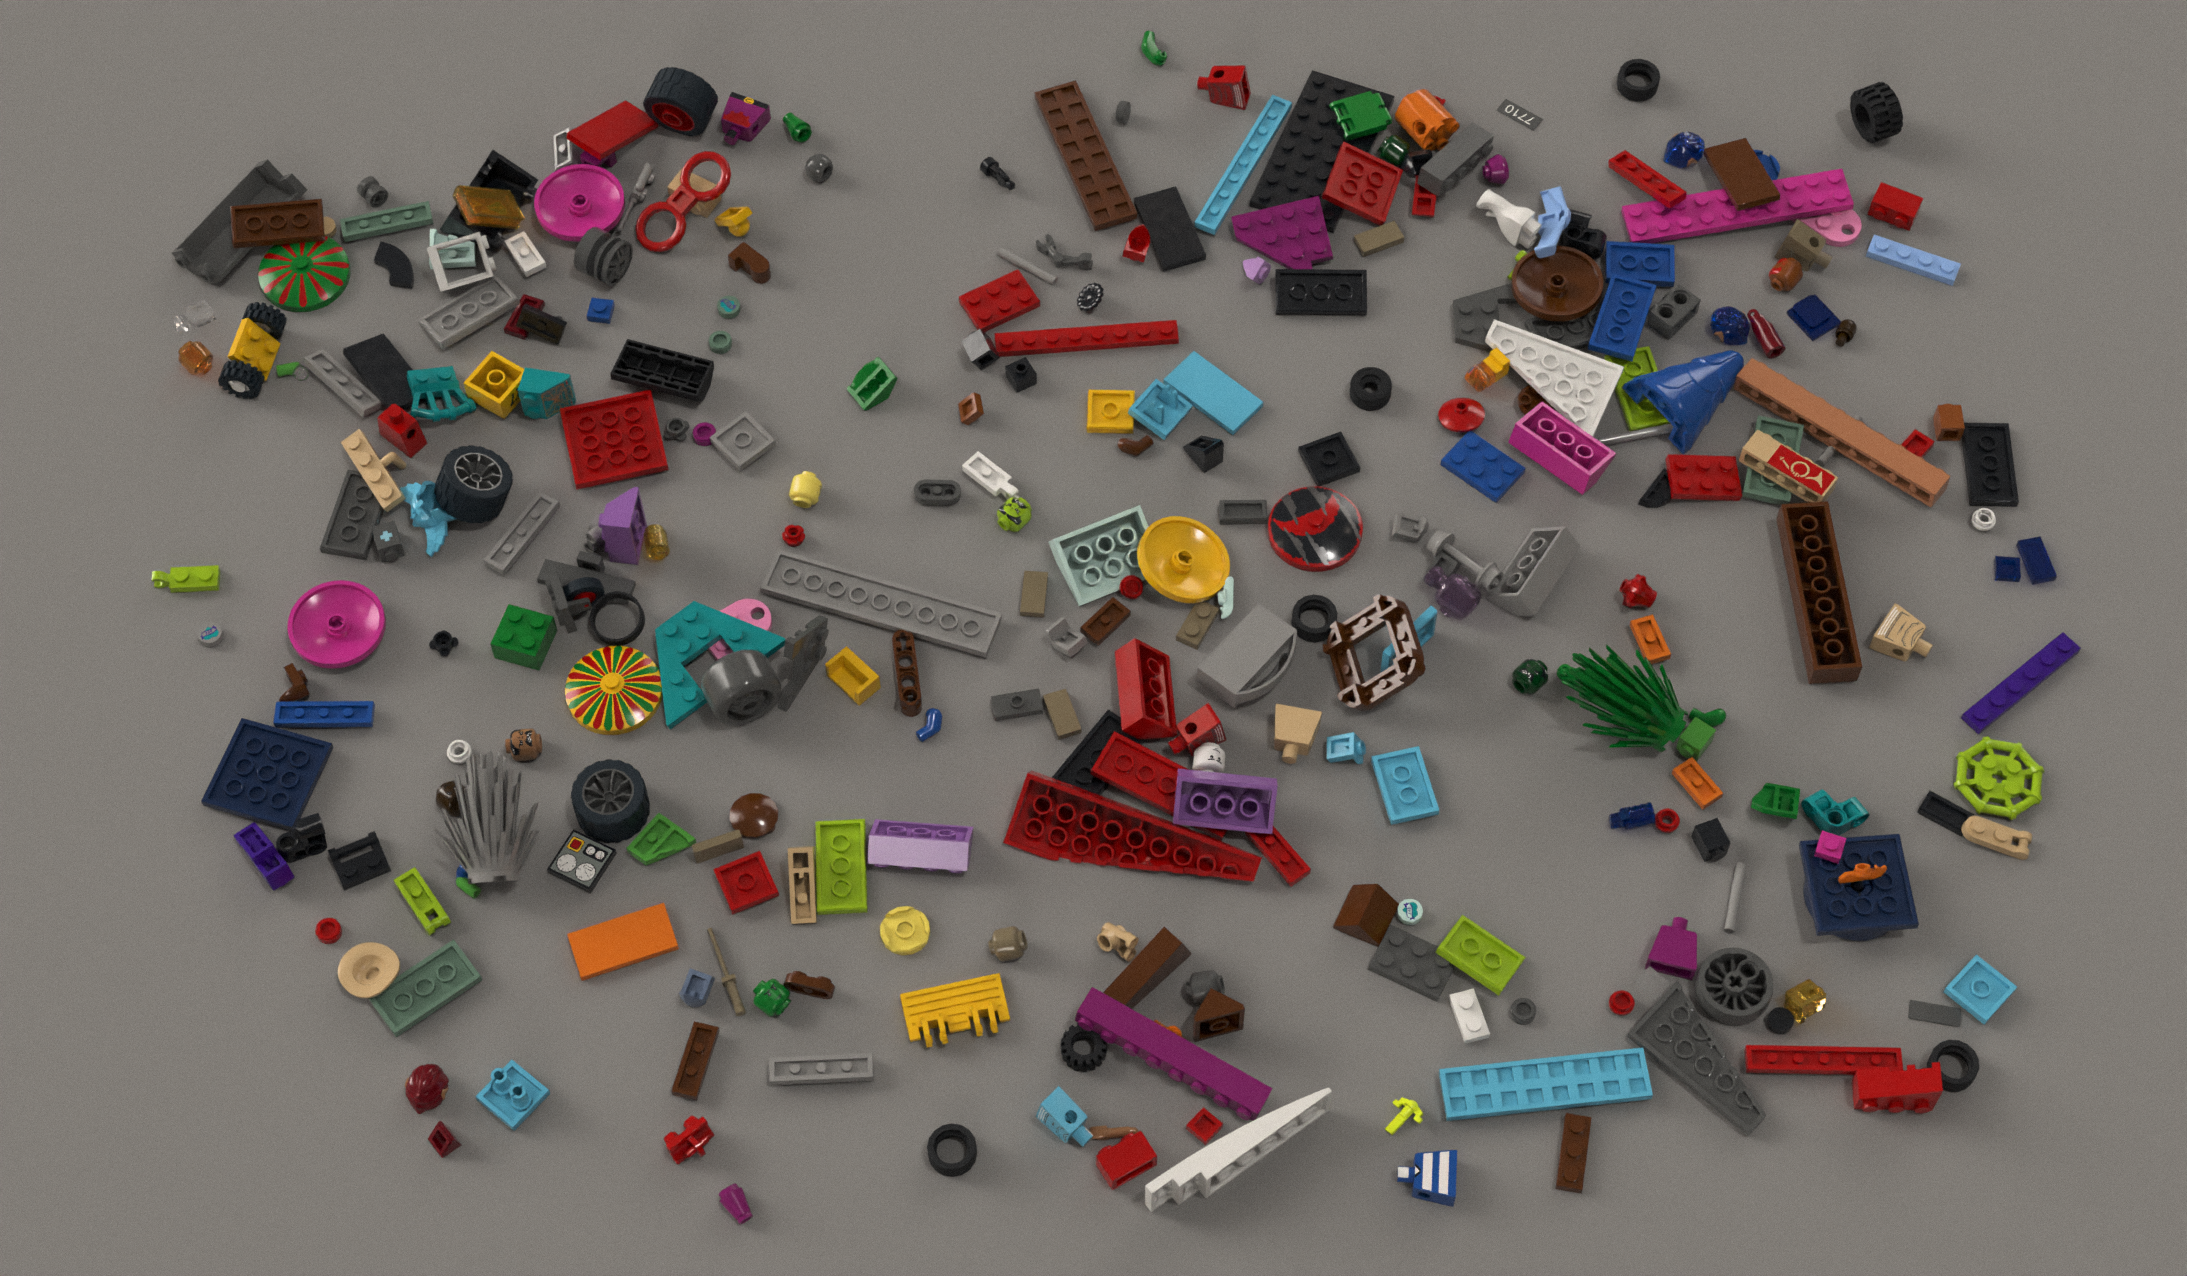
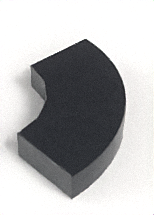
M380 241L374 258L375 264L389 271L391 286L413 289L414 272L408 257L396 246Z

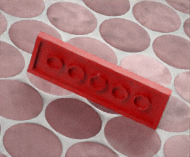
M1114 731L1092 767L1091 775L1173 816L1178 768H1187ZM1192 826L1220 841L1223 840L1228 831L1226 829Z

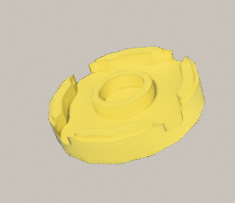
M897 907L889 911L885 915L883 922H881V940L892 953L912 955L922 950L928 943L930 937L929 921L923 912L915 910L914 907Z

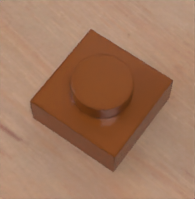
M973 392L958 403L961 422L966 425L971 424L984 414L980 394Z

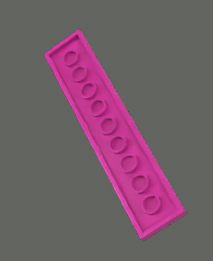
M1836 169L1772 180L1780 193V200L1741 211L1736 210L1726 191L1719 189L1686 195L1684 201L1670 209L1659 201L1654 200L1622 206L1621 212L1630 242L1652 244L1851 210L1854 203L1843 169Z

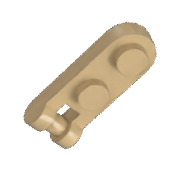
M1971 816L1963 823L1962 833L1967 840L2020 860L2028 859V844H2031L2032 834L2030 832L2018 831L1979 816ZM2012 841H2014V842H2017L2018 845L2015 846V845H2012L2011 843H2012Z

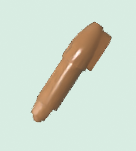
M1107 1125L1090 1127L1089 1131L1094 1135L1092 1139L1109 1140L1110 1138L1124 1137L1129 1133L1135 1134L1138 1132V1129L1129 1126L1108 1128Z

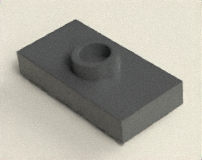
M1039 688L991 696L995 721L1043 714Z

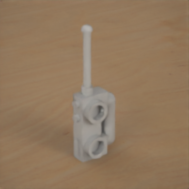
M648 161L630 195L629 205L621 222L616 227L618 232H622V228L633 205L637 204L638 200L643 202L648 192V189L644 187L646 183L651 185L656 175V172L653 171L655 165Z

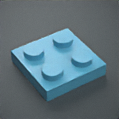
M1975 955L1949 983L1944 993L1985 1025L2015 992L2017 986L1978 955Z

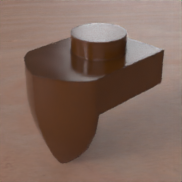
M293 663L285 666L284 669L293 686L284 692L279 701L294 702L309 696L310 693L305 685L308 680L302 669L297 671Z

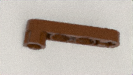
M898 630L892 637L900 707L904 715L914 717L922 711V697L914 637L910 632ZM902 638H905L907 650L902 651L900 641ZM903 658H909L913 661L908 667L901 666L899 662ZM905 679H912L915 681V685L904 687L902 682ZM913 695V702H908V696Z

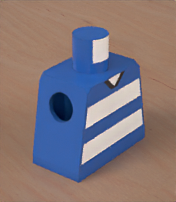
M1457 1150L1416 1153L1413 1167L1398 1166L1397 1182L1412 1183V1197L1454 1207L1456 1198Z

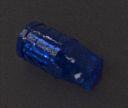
M1651 802L1621 808L1620 812L1610 814L1608 819L1611 829L1625 827V830L1656 823Z

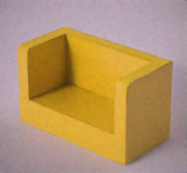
M847 646L825 664L827 676L859 706L881 688L879 675Z

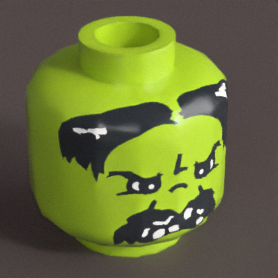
M1011 497L998 508L997 516L999 520L997 522L1005 531L1018 532L1031 520L1032 508L1025 499Z

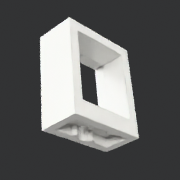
M476 232L427 247L441 292L494 276L493 271L497 269L493 257L488 258L486 249L490 248L486 235L481 236L480 232ZM476 239L486 272L448 283L438 250Z

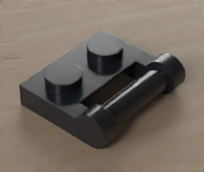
M375 831L368 833L367 837L338 849L334 847L328 850L344 891L391 872ZM371 845L374 848L372 851L341 863L340 858Z

